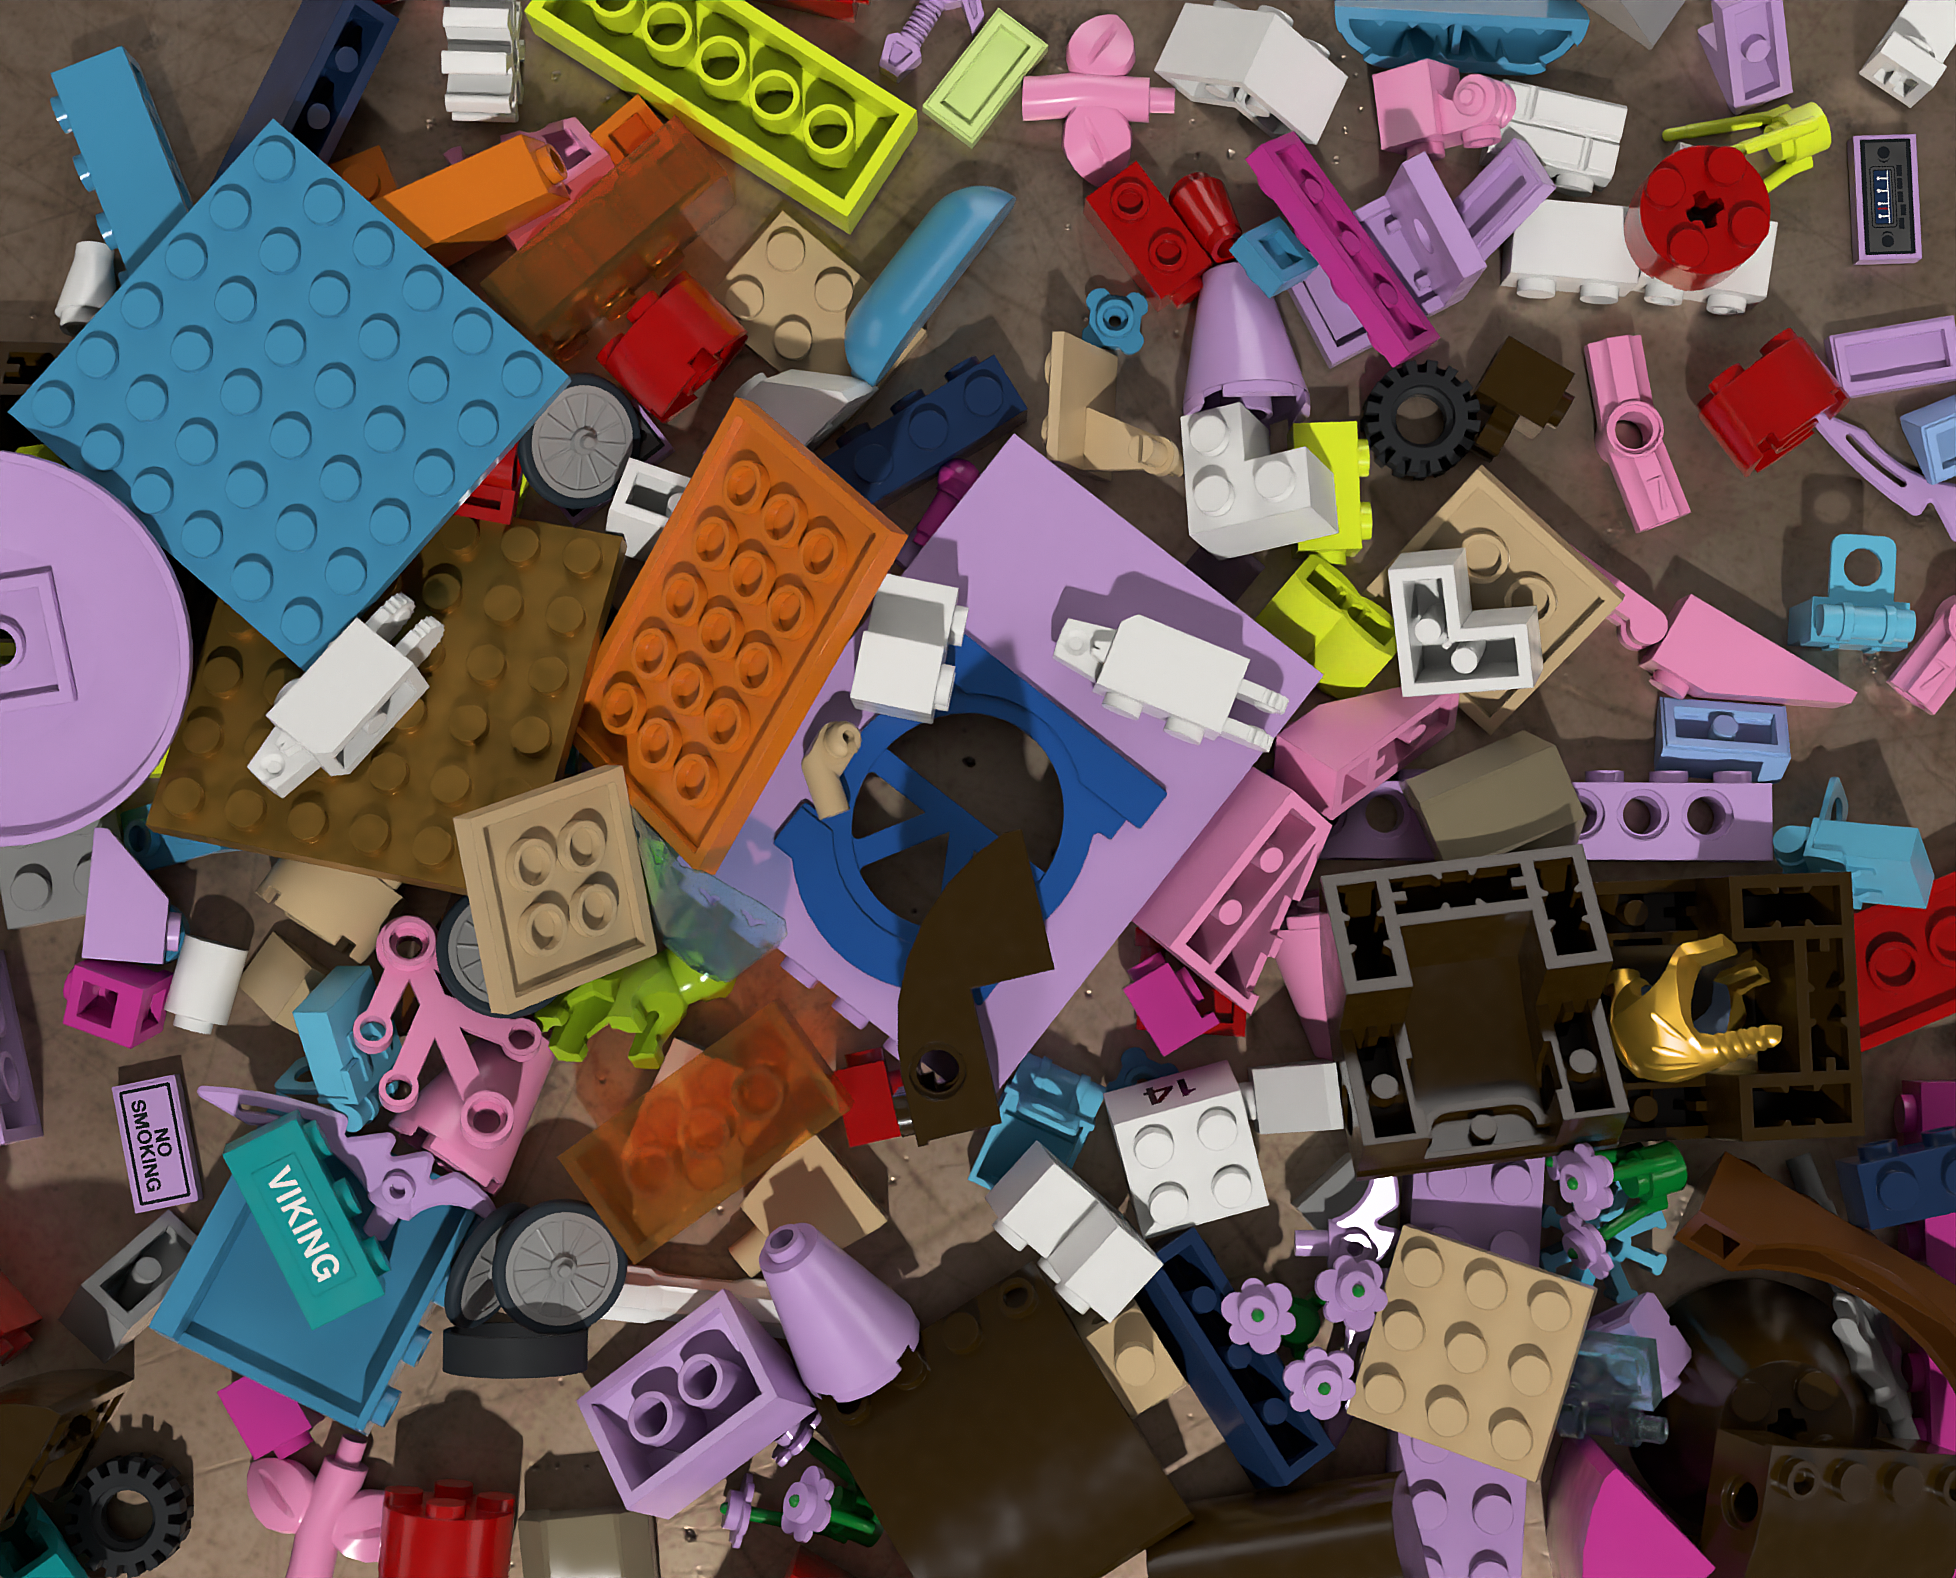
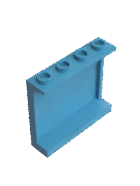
M278 1091L275 1094L279 1096L288 1097ZM269 1108L266 1111V1113L278 1116H284L288 1114L286 1112L277 1111ZM303 1118L304 1121H305V1123H308V1122L311 1121V1120H308V1119ZM345 1131L346 1137L357 1136L351 1132ZM390 1152L391 1156H399L395 1153ZM334 1155L325 1158L324 1161L334 1181L336 1182L345 1177L352 1187L362 1209V1213L353 1218L364 1240L369 1238L370 1236L364 1232L363 1227L375 1204L367 1197L368 1193L359 1180ZM432 1171L430 1173L431 1179L442 1177ZM231 1175L148 1327L157 1334L368 1437L374 1424L384 1428L390 1420L402 1395V1391L394 1388V1385L405 1364L415 1368L421 1360L433 1334L432 1331L424 1327L436 1304L445 1308V1290L452 1267L464 1244L484 1219L469 1209L454 1205H438L427 1208L412 1217L410 1221L398 1218L387 1239L384 1241L378 1240L391 1266V1271L383 1274L385 1279V1295L312 1331L233 1175Z

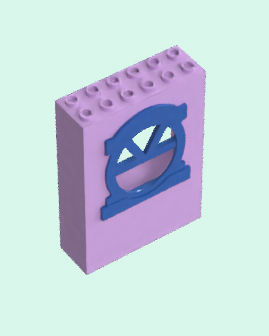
M1015 433L901 575V577L959 588L957 605L969 607L962 646L949 644L945 664L955 666L956 673L948 712L936 709L934 719L952 714H982L1002 719L1017 726L1036 741L1046 753L1056 771L1062 790L1063 827L1054 859L1046 873L1030 862L1055 969L972 989L996 1093L1263 753L1218 736L1214 741L1203 737L1200 745L1188 743L1164 732L1163 729L1166 721L1141 712L1138 720H1134L1104 708L1101 705L1104 696L1092 692L1095 683L1052 658L1055 646L1068 618L1117 630L1121 621L1140 614L1251 659L1243 679L1280 693L1289 699V703L1285 713L1280 715L1278 713H1266L1251 704L1235 698L1228 717L1247 725L1259 727L1274 738L1323 677L1320 671ZM870 614L845 646L716 874L695 872L680 855L672 865L684 874L677 883L680 888L706 908L714 909L720 902L735 914L728 924L732 929L758 949L760 947L764 949L768 942L772 943L787 955L780 963V966L809 989H814L819 981L838 996L831 1004V1007L861 1030L869 1021L889 1036L882 1047L899 1060L897 1047L898 1000L906 961L921 926L911 923L887 909L868 888L861 875V869L867 864L949 832L941 888L942 893L947 883L973 858V851L978 853L999 836L887 749L897 738L910 729L922 724V722L854 708L850 694L863 632L868 630ZM834 721H848L859 729L862 738L860 749L853 755L840 776V781L851 810L819 820L801 769V761L817 732L824 725ZM871 772L878 775L925 812L861 839H856L852 835V820L856 799L866 775ZM932 1050L922 1056L921 1062L940 1076L937 1082H947L953 1079L959 1072V1065L949 1052Z

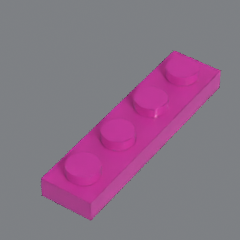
M1295 131L1261 144L1245 159L1256 174L1261 190L1278 205L1292 225L1295 236L1312 253L1329 277L1334 293L1343 302L1348 304L1367 331L1371 345L1377 352L1385 356L1392 368L1423 352L1441 338Z

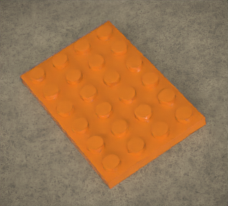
M735 397L600 644L572 743L595 768L604 765L623 766L629 802L632 807L695 872L715 875L909 536L756 403L739 397Z

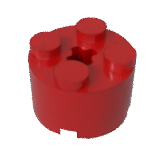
M1697 145L1672 153L1653 169L1631 199L1624 222V236L1627 249L1633 261L1642 272L1652 279L1655 277L1664 283L1672 285V288L1683 291L1703 290L1722 282L1756 252L1769 233L1771 209L1765 183L1757 170L1746 160L1743 153L1735 147ZM1691 209L1695 215L1701 214L1706 225L1704 226L1701 220L1690 222L1686 213Z
M683 270L667 284L660 296L654 290H650L637 301L626 316L633 326L625 335L621 332L614 336L601 349L596 360L650 414L654 415L661 423H667L698 399L694 393L709 379L714 382L728 368L746 344L748 339L746 334L748 331L705 287L686 270Z
M1791 327L1769 340L1759 350L1762 357L1745 370L1740 363H1736L1718 375L1708 385L1711 392L1695 406L1699 411L1698 418L1744 477H1749L1754 469L1757 473L1791 452L1814 434L1812 429L1818 424V420L1815 417L1824 412L1827 418L1831 420L1851 399L1803 337H1798Z
M458 1479L435 1481L434 1491L424 1492L421 1488L403 1485L384 1488L378 1578H508L510 1575L516 1496L511 1493L498 1491L473 1494L474 1483Z

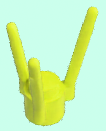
M1809 102L1794 109H1791L1788 104H1784L1764 112L1669 128L1662 132L1663 140L1674 141L1766 126L1764 134L1730 147H1735L1744 156L1767 148L1775 161H1786V164L1763 179L1768 193L1793 175L1813 168L1812 155L1827 150L1831 145L1829 123L1822 109L1814 102Z

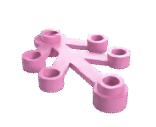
M404 915L394 918L381 929L377 937L376 955L379 963L384 968V972L367 1011L361 1013L354 1021L353 1039L355 1045L361 1051L368 1054L381 1053L390 1046L393 1039V1024L390 1019L408 983H410L420 1006L393 1069L386 1072L380 1079L379 1100L387 1110L396 1113L408 1111L416 1104L419 1096L418 1077L435 1040L464 1104L460 1114V1129L463 1137L471 1145L478 1148L491 1149L498 1147L509 1138L512 1132L514 1110L505 1096L498 1092L488 1091L462 1031L501 1045L504 1054L508 1058L517 1062H525L534 1058L540 1049L542 1039L540 1028L534 1021L527 1018L512 1020L482 1015L469 1009L456 998L446 995L436 973L440 974L436 958L438 936L436 927L428 920L419 916ZM414 941L422 950L418 956L407 959L400 956L396 949L402 942ZM368 1023H378L385 1028L386 1033L383 1038L377 1041H368L363 1038L360 1031ZM516 1031H526L533 1037L534 1042L526 1049H517L512 1046L509 1037ZM394 1081H404L411 1087L412 1091L405 1099L395 1100L388 1096L386 1088ZM491 1114L497 1118L499 1127L492 1133H482L475 1128L474 1120L479 1115Z

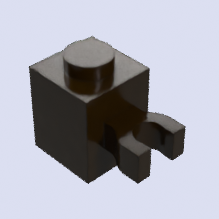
M1508 336L1498 347L1471 394L1472 400L1478 399L1480 409L1490 415L1474 439L1475 443L1470 452L1490 463L1500 453L1513 428L1531 439L1541 432L1545 425L1555 430L1575 396L1566 392L1575 373L1513 337Z

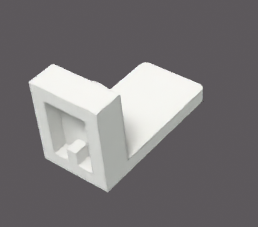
M1908 0L1859 74L1909 108L1915 105L1935 86L1947 68L1943 62L1956 44V0Z

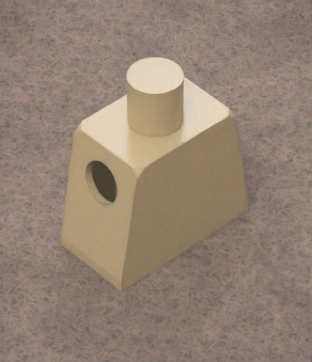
M811 1123L796 1137L741 1202L740 1207L755 1226L729 1246L728 1250L741 1268L753 1278L761 1271L759 1256L767 1237L780 1226L796 1223L811 1224L837 1246L844 1249L881 1227L888 1221L889 1215Z
M1134 1297L1111 1323L1107 1320L1098 1323L1103 1317L1091 1307L1084 1315L1077 1310L1070 1314L1081 1340L1132 1419L1138 1418L1189 1385Z

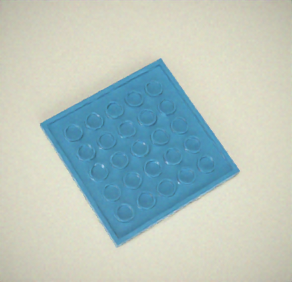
M272 119L11 407L8 413L73 470L104 487L123 502L142 521L161 547L306 672L325 652L330 642L341 635L356 617L360 619L572 380L562 369L275 119Z

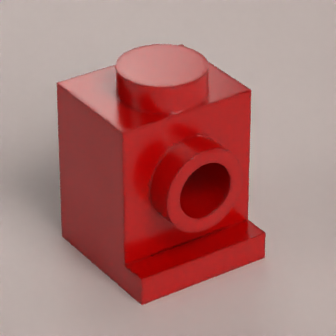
M882 1047L845 1054L847 1067L835 1069L833 1073L849 1147L900 1137L901 1132L893 1102V1096L898 1087L904 1086L900 1069L888 1071Z

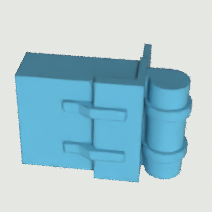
M1840 534L1836 536L1830 545L1827 597L1812 596L1811 599L1789 608L1787 646L1821 648L1824 651H1833L1835 649L1858 650L1867 654H1874L1880 651L1898 652L1908 648V642H1912L1916 631V614L1914 610H1910V603L1894 602L1897 553L1894 541L1885 536ZM1856 549L1869 550L1880 561V575L1875 583L1869 586L1855 585L1845 575V559L1850 552Z
M1831 777L1829 779L1819 818L1813 817L1811 827L1785 826L1780 828L1773 837L1774 856L1778 865L1783 868V874L1851 872L1853 909H1861L1863 903L1927 908L1935 875L1919 829L1846 822L1848 800L1839 777ZM1834 801H1835V802H1836V820H1835V821H1832V820H1831V812H1832V807H1833V804H1834Z
M336 966L292 1012L306 1056L296 1060L274 1084L276 1092L278 1091L282 1094L318 1095L317 1100L319 1104H330L331 1110L342 1113L348 1118L346 1132L351 1133L358 1132L365 1124H369L378 1115L379 1108L382 1105L379 1100L380 1079L386 1072L393 1069L402 1048L394 1020H391L393 1024V1039L385 1051L378 1054H368L361 1051L354 1043V1021L361 1013L367 1011L377 988L370 966ZM368 1023L361 1029L360 1033L368 1041H377L383 1038L386 1030L378 1023ZM308 1070L311 1071L314 1081H296L301 1074ZM394 1081L388 1085L386 1093L389 1097H394L402 1081Z
M1028 1052L1019 1063L1013 1079H1008L998 1101L1002 1124L990 1127L967 1180L991 1190L1036 1140L1072 1169L1090 1131H1093L1095 1127V1116L1103 1101V1093H1106L1107 1088L1091 1081L1090 1076L1083 1073L1081 1076L1053 1064V1060L1046 1056L1042 1059Z

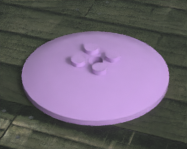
M0 450V629L7 631L13 637L16 644V653L12 661L8 664H0V847L38 843L77 831L102 818L123 803L148 779L171 746L183 719L192 679L193 640L184 595L169 560L147 527L123 502L91 479L61 464L33 455Z

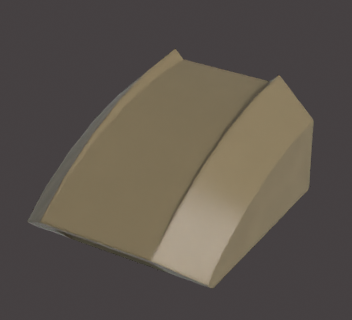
M1525 730L1399 783L1408 806L1413 808L1436 862L1576 845L1586 819V814L1556 745Z
M622 1504L551 1511L550 1508L524 1511L518 1519L524 1578H659L654 1516L629 1511Z

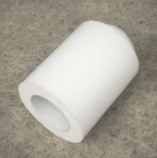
M185 934L164 1006V1010L176 1014L173 1022L174 1026L198 1033L211 1034L214 1024H228L248 950L216 940Z

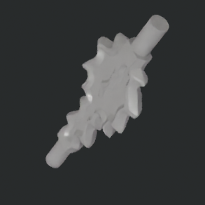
M1810 1152L1786 1160L1785 1162L1797 1192L1812 1197L1821 1207L1837 1215L1832 1199L1828 1200ZM1829 1283L1835 1294L1832 1299V1305L1838 1317L1833 1323L1832 1329L1840 1339L1849 1359L1851 1374L1862 1384L1869 1404L1875 1406L1882 1423L1887 1425L1891 1438L1920 1439L1911 1416L1914 1412L1907 1395L1909 1385L1901 1372L1903 1364L1902 1349L1894 1340L1888 1317L1862 1298Z

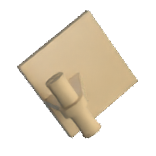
M1065 331L1052 332V350L1047 355L1045 361V378L1049 386L1048 415L1044 418L1041 429L1042 444L1046 451V458L1053 464L1097 481H1112V471L1145 470L1152 475L1160 477L1165 475L1174 477V474L1177 477L1184 475L1183 451L1178 450L1174 442L1115 419L1118 356Z

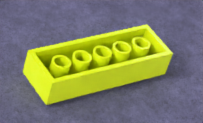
M531 0L524 10L535 35L634 97L639 94L650 108L849 235L918 132L916 109L744 0Z

